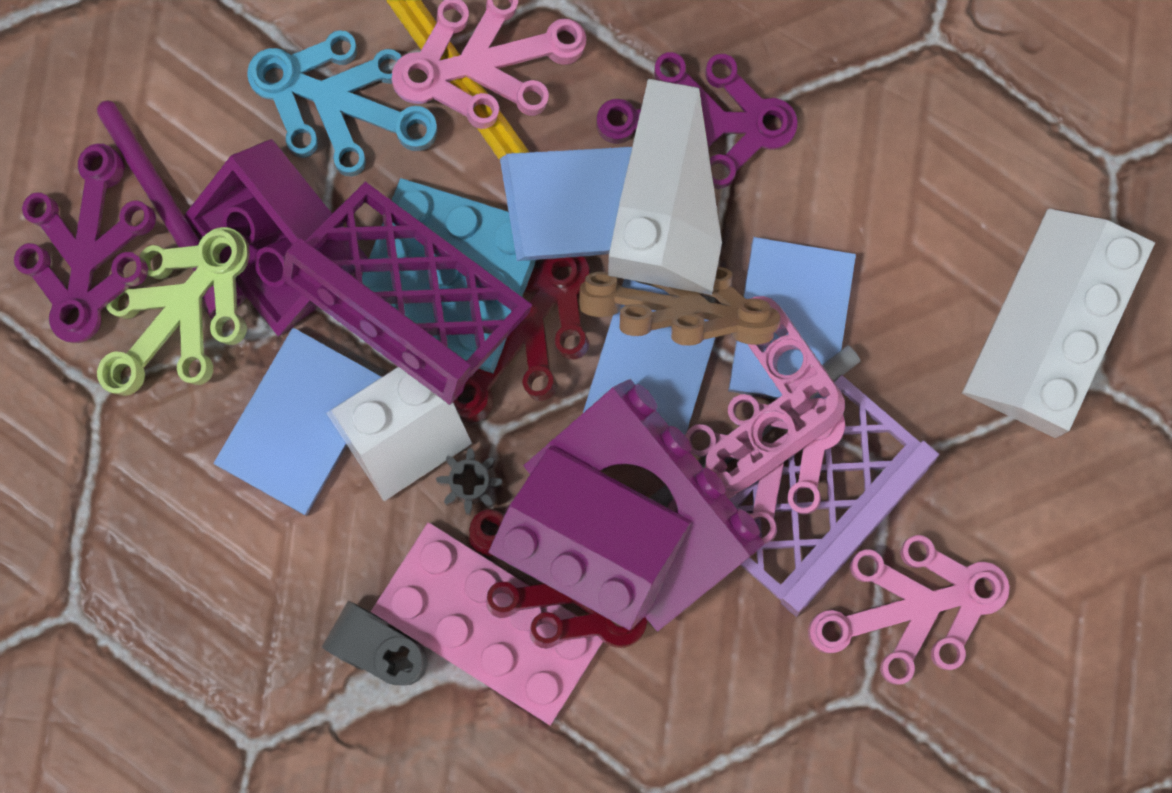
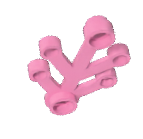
M444 0L438 8L437 24L421 52L408 53L402 56L394 65L392 85L395 92L403 100L414 104H423L435 99L466 116L471 125L479 129L489 128L496 122L499 113L497 100L486 93H480L472 97L448 81L467 77L516 103L522 113L535 116L543 112L547 105L549 94L545 85L535 80L523 83L498 68L548 56L553 62L561 65L574 63L583 53L586 44L585 31L574 20L559 19L548 27L545 34L490 48L504 21L514 16L518 0H509L511 7L505 10L496 8L493 0H487L486 12L462 54L440 60L453 34L461 32L466 27L469 16L468 7L462 0ZM454 9L461 14L462 19L458 22H449L444 18L443 14L447 10ZM562 31L570 32L574 36L575 42L563 44L558 40L557 34ZM419 69L424 71L428 78L422 83H415L409 78L408 74L412 70ZM528 91L536 92L540 95L541 102L537 105H530L525 102L523 94ZM479 104L487 105L492 110V115L487 118H480L474 113L473 108Z
M742 394L731 400L728 406V415L737 426H741L748 420H739L735 415L736 407L740 403H751L754 406L753 416L768 405L760 404L752 396ZM811 399L813 406L810 409L816 410L819 414L827 409L824 403L825 399ZM794 409L787 412L798 423L800 429L807 425L799 418L800 415ZM843 415L834 426L802 448L799 482L794 484L788 492L789 505L799 514H811L820 505L821 495L818 490L824 452L836 446L842 439L845 432V419ZM774 421L768 424V426L788 430L787 424L782 421ZM702 424L692 426L685 434L691 444L692 449L690 452L700 458L707 457L709 450L727 436L717 434L710 427ZM698 432L708 433L711 439L708 448L702 451L695 450L692 445L693 436ZM788 433L773 443L763 442V444L769 448L778 447L786 440ZM750 439L744 443V445L751 450L750 454L757 459V461L763 457V455L752 446ZM784 462L759 479L753 513L750 514L754 520L758 518L768 520L770 531L768 535L761 538L765 544L772 541L777 533L774 515ZM737 467L729 474L735 476L740 470ZM802 488H808L814 493V501L807 508L798 507L795 503V494ZM726 490L724 494L728 499H731L741 491L731 492ZM673 499L669 503L668 508L678 513L676 501Z
M921 535L912 536L905 540L901 546L900 555L903 562L912 568L924 566L954 585L932 591L885 565L882 557L876 551L863 550L854 555L851 560L850 570L852 575L858 581L873 582L904 600L849 616H844L842 613L834 610L821 612L809 624V640L814 648L820 652L836 653L845 649L853 636L909 621L893 653L888 654L882 660L880 666L881 674L887 682L895 685L904 684L911 680L914 675L915 665L913 661L939 612L960 606L946 637L938 640L931 649L932 661L938 668L943 670L956 669L965 660L966 651L964 645L980 615L992 614L998 611L1008 599V579L999 567L988 562H977L965 567L936 551L933 543L927 537ZM913 542H919L926 548V557L921 562L914 561L909 556L908 549ZM868 556L875 561L876 571L872 576H865L860 573L858 561L861 557ZM980 578H984L991 583L992 592L988 598H981L975 592V583ZM828 621L837 623L841 629V635L835 642L827 641L823 637L822 628ZM946 643L953 645L957 651L956 660L951 664L944 663L939 656L940 648ZM894 658H899L906 664V674L900 679L892 677L888 670L889 663Z

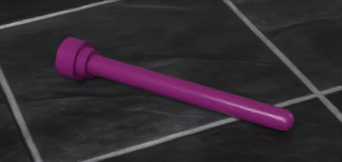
M109 100L100 102L97 106V114L178 247L198 246L199 239L115 103ZM236 281L238 307L246 299V296ZM214 284L202 297V306L211 319L216 316Z

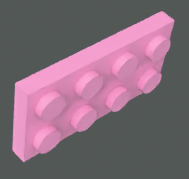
M428 522L371 612L551 726L603 641L598 636L560 641L556 646L548 649L536 646L530 638L531 622L535 616L543 612L553 613L560 620L578 616L560 605L519 610L507 618L493 616L486 606L487 593L493 584L508 582L516 588L529 585ZM498 593L493 597V602L499 607H507L513 602L511 596L506 593ZM542 623L536 628L537 633L544 638H550L556 634L554 626L549 623Z

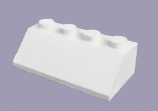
M1047 209L961 394L1054 438L1070 431L1155 242L1109 220Z

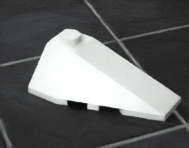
M648 79L609 252L608 276L712 295L722 239L699 88Z

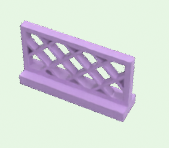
M843 375L835 381V384L841 393L859 407L860 426H845L844 435H861L862 462L832 464L831 448L825 450V464L822 465L821 473L826 472L828 501L820 502L817 510H829V532L822 539L800 540L798 513L791 508L789 503L776 504L775 512L791 511L793 540L771 541L757 550V563L749 557L740 564L777 597L781 604L796 618L927 472L939 456V453L925 441L920 443ZM866 414L879 425H867ZM888 432L904 445V448L892 461L869 462L867 433ZM794 455L788 459V466L783 467L782 475L789 474L790 488L796 484L795 474H800L801 467L795 466ZM884 469L871 483L870 470ZM863 470L865 490L857 500L835 501L833 472ZM759 480L729 499L737 510L741 509L747 513H753L754 505H740L752 491L753 503L755 504ZM797 493L795 494V503L798 507L807 508L813 503H797ZM849 508L836 523L835 509ZM758 518L755 520V522L757 523L760 530L759 536L760 538H762L761 518ZM814 547L801 562L800 548ZM794 548L795 570L780 585L764 571L763 550Z

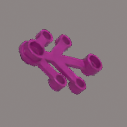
M667 52L656 60L654 68L656 80L699 88L708 148L723 134H745L725 155L719 154L710 158L711 167L715 164H723L729 170V176L723 180L715 179L712 176L714 188L723 189L729 186L734 179L736 171L761 148L769 150L780 149L793 139L797 130V117L793 108L785 101L777 98L762 99L737 74V64L731 56L716 54L711 57L706 66L705 76L708 83L713 87L724 88L744 112H724L685 72L686 65L680 55ZM671 62L678 66L679 73L674 77H666L662 74L660 67L664 63ZM716 64H725L730 69L731 74L727 78L720 79L714 76L712 68ZM611 99L605 102L597 113L596 127L599 135L605 141L613 144L628 141L636 132L641 109H634L632 104L623 99ZM613 111H621L626 115L627 121L622 126H613L607 119L608 115ZM767 115L777 116L781 121V127L773 131L768 130L763 125L762 119Z
M101 143L88 146L82 151L78 159V171L81 177L85 179L76 237L60 217L58 204L49 196L39 192L33 193L24 200L22 205L24 217L29 222L43 229L71 267L67 288L51 269V258L45 249L36 244L27 243L19 247L14 256L16 268L20 272L33 277L52 303L49 313L50 327L58 338L68 343H82L94 336L101 325V310L130 286H138L143 283L148 275V265L143 258L132 252H123L114 259L112 274L91 289L94 271L136 236L149 233L156 223V215L152 208L141 201H130L122 207L119 215L120 221L99 238L106 189L116 185L123 177L125 171L122 156L108 145ZM102 155V166L96 171H91V165L95 158ZM46 202L47 208L45 213L41 217L36 218L35 209L37 205ZM143 210V221L137 226H132L131 219L133 214ZM37 252V264L33 268L28 269V257ZM135 261V273L125 278L123 271L126 264ZM73 308H78V320L69 325L67 318Z

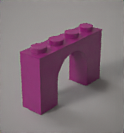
M628 379L612 387L523 466L531 474L546 450L553 446L600 472H603L611 465L632 464L653 472L667 485L676 501L678 514L691 520L692 523L650 612L645 616L658 632L747 560L765 543L759 536L760 530L755 520L744 510H737L724 494L726 489L719 476L711 469L703 468L690 452L692 449L687 437L678 428L669 426L656 411L657 403L651 393L643 386L635 385L631 379Z

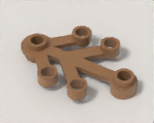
M717 267L712 295L704 294L715 297L721 304L708 302L698 292L652 284L663 288L669 295L621 287L617 283V278L608 276L607 272H594L587 275L585 282L580 286V310L594 317H608L620 311L619 329L622 333L630 336H643L652 330L672 326L671 339L680 345H697L705 339L731 334L735 340L741 343L758 345L771 341L774 337V332L780 326V313L773 307H770V304L764 300L755 298L745 299L732 287V272L723 267Z

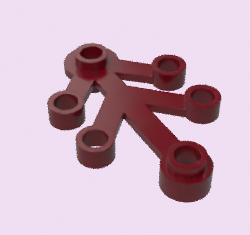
M583 256L544 259L540 268L532 270L524 293L537 291L529 302L532 304L530 313L507 337L494 373L477 369L466 381L463 392L467 389H474L476 395L473 401L467 404L460 403L461 394L454 400L453 404L462 421L475 423L489 415L493 407V397L490 388L524 344L528 370L522 380L525 391L536 401H546L555 394L557 381L550 371L544 319L556 303L561 322V328L555 335L557 349L563 357L570 360L579 359L586 354L589 348V340L582 329L578 296H580L581 284L585 282L586 276L591 274V271ZM564 266L572 268L571 274L566 279L558 280L555 278V274L560 268ZM571 335L580 336L578 346L573 349L564 348V342L567 337ZM537 377H548V384L543 390H532V383Z
M484 510L473 517L469 527V542L477 553L484 556H494L488 552L496 535L488 536L484 534L481 526L487 522H493L500 527L505 516L503 513L497 510ZM497 582L489 588L487 593V609L493 616L498 618H507L519 610L575 603L589 613V615L560 620L557 615L550 612H543L535 616L531 622L530 638L536 646L544 649L552 648L560 641L598 636L609 646L626 648L636 644L644 635L647 627L646 617L631 630L618 627L612 620L546 584L516 588L508 582ZM498 593H506L511 596L513 602L507 607H499L493 602V597ZM542 623H549L554 626L556 634L553 637L544 638L537 633L536 628Z

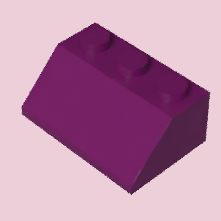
M273 139L231 155L185 213L184 217L200 239L210 231L220 227L234 229L245 237L249 245L250 257L246 268L236 277V281L245 296L278 337L318 308L317 305L282 280L286 251L299 238L305 241L332 215L331 211ZM349 240L326 241L318 249L330 260H351ZM230 246L223 248L220 252L219 258L222 264L226 263L231 257L232 249ZM358 246L359 258L368 259Z
M550 446L509 505L488 553L624 628L631 630L650 612L692 521L563 451Z

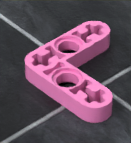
M765 296L753 298L768 302L770 307H773L780 313V326L775 331L780 338L772 343L769 341L758 345L748 344V346L775 383L782 396L725 436L709 450L705 467L714 471L722 480L725 489L731 492L741 491L758 481L834 426L841 419L845 410V400L837 385L787 314L774 300ZM796 349L801 351L803 355L801 368L791 375L780 374L777 369L779 357L788 350ZM817 392L822 397H826L824 403L827 409L820 414L816 410L810 409L813 406L810 397ZM792 408L800 415L799 418L807 424L802 429L787 414ZM774 421L785 422L788 427V436L782 445L773 448L764 446L762 433L765 427ZM749 439L752 446L763 455L758 461L750 454L751 450L744 445ZM729 455L740 459L737 463L740 472L735 476L730 475L728 472H723L727 468L724 460Z

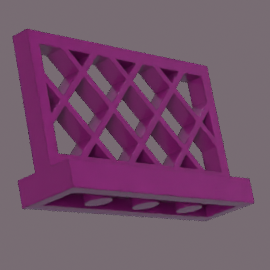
M366 181L305 241L299 238L286 251L282 280L449 405L463 392L466 381L530 313L532 307L531 303ZM364 203H367L383 215L384 226L355 227L354 213ZM346 222L347 227H341ZM414 238L424 246L425 257L397 258L395 239ZM386 239L388 258H359L357 240ZM349 240L351 260H330L318 249L326 241ZM456 269L466 277L467 288L439 289L437 270ZM428 270L430 290L402 291L399 271ZM390 271L393 291L373 292L363 284L361 272ZM498 300L512 312L504 320L482 321L479 301ZM441 302H470L472 321L444 322ZM432 303L435 323L413 322L405 316L404 304ZM484 333H491V335L485 340ZM474 334L477 350L466 361L448 348L446 335Z

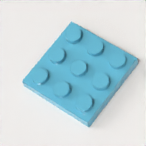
M400 178L392 198L395 204L521 297L523 296L536 260L517 261L509 212ZM414 238L395 239L397 258L425 257L424 246ZM377 239L369 259L388 258L386 239ZM456 269L437 270L439 289L467 288L466 277ZM428 270L399 271L402 291L430 290ZM390 271L363 272V284L373 292L393 291ZM498 300L479 301L482 321L504 320L512 312ZM469 301L441 302L444 322L472 321ZM432 303L404 304L405 316L413 322L435 323ZM484 333L485 340L491 335V333ZM474 334L446 335L448 348L466 361L477 350ZM506 339L478 369L494 373Z

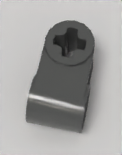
M349 600L322 645L324 650L360 670L364 669L386 683L395 686L412 685L418 682L424 676L428 666L427 654L417 641L390 627L388 622ZM408 648L410 652L407 659L414 664L410 672L399 671L395 675L393 671L396 664L389 660L392 652L403 653Z

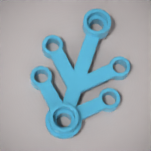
M343 30L335 31L327 37L326 41L292 55L278 48H269L257 53L248 66L247 76L249 84L260 97L274 100L287 131L286 144L290 152L296 157L306 158L313 155L318 148V138L314 129L304 124L293 94L315 103L335 150L333 156L335 166L344 176L352 177L360 174L365 168L366 158L362 148L353 142L341 112L397 134L401 145L411 151L425 150L436 140V120L428 109L421 106H411L399 112L351 93L377 81L392 84V73L386 74L381 72L379 66L386 59H393L397 62L402 56L395 50L384 49L378 52L373 60L322 81L304 75V73L329 61L337 65L351 63L357 55V45L354 37L349 32ZM343 40L350 43V50L345 55H336L332 52V47L336 42ZM272 68H279L283 71V77L277 83H269L265 80L266 73ZM413 124H422L427 129L425 136L421 139L410 138L407 131ZM297 134H309L311 136V143L306 148H296L293 145V139ZM346 152H355L359 155V161L353 167H345L340 163L342 155Z

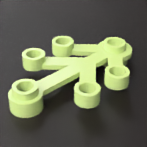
M220 227L210 231L200 240L198 246L164 249L157 245H151L140 253V257L148 265V276L155 279L168 277L174 269H197L184 284L139 289L127 288L106 306L112 315L123 319L135 317L140 310L164 309L127 353L111 352L100 361L97 369V378L103 389L122 396L131 395L138 391L145 379L144 367L179 325L181 336V357L177 363L179 377L183 381L194 385H202L208 382L213 374V363L208 356L204 355L202 297L213 284L216 316H214L210 324L212 336L217 341L228 345L238 344L244 339L247 325L245 320L237 315L236 277L246 268L250 257V249L245 237L238 231L228 227ZM230 246L232 249L231 257L226 263L222 264L219 258L220 252L223 248ZM157 254H161L163 259L162 265L159 269L153 271L151 268L152 258ZM127 293L129 305L126 309L120 311L118 301L122 295ZM232 319L235 324L234 331L230 336L225 337L222 332L223 325L227 320ZM198 359L201 363V371L196 377H191L189 373L190 364ZM129 366L131 368V376L129 381L123 384L120 375L122 370Z

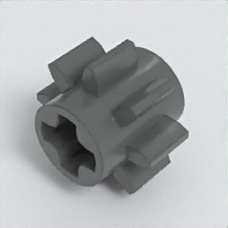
M473 448L468 449L466 460L457 462L448 455L446 460L451 468L449 476H439L436 478L437 484L450 486L452 490L444 500L445 505L450 506L459 500L464 503L467 516H471L473 504L480 501L485 506L492 508L493 502L487 495L489 489L503 486L501 479L489 478L488 471L495 464V459L493 457L488 458L481 464L475 461ZM467 469H474L477 478L485 480L484 485L475 486L473 495H465L462 486L455 484L456 479L465 477Z

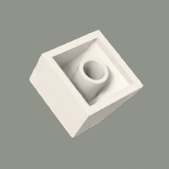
M399 367L393 369L326 413L383 501H386L445 462L448 455L453 457L472 444L454 404H447Z

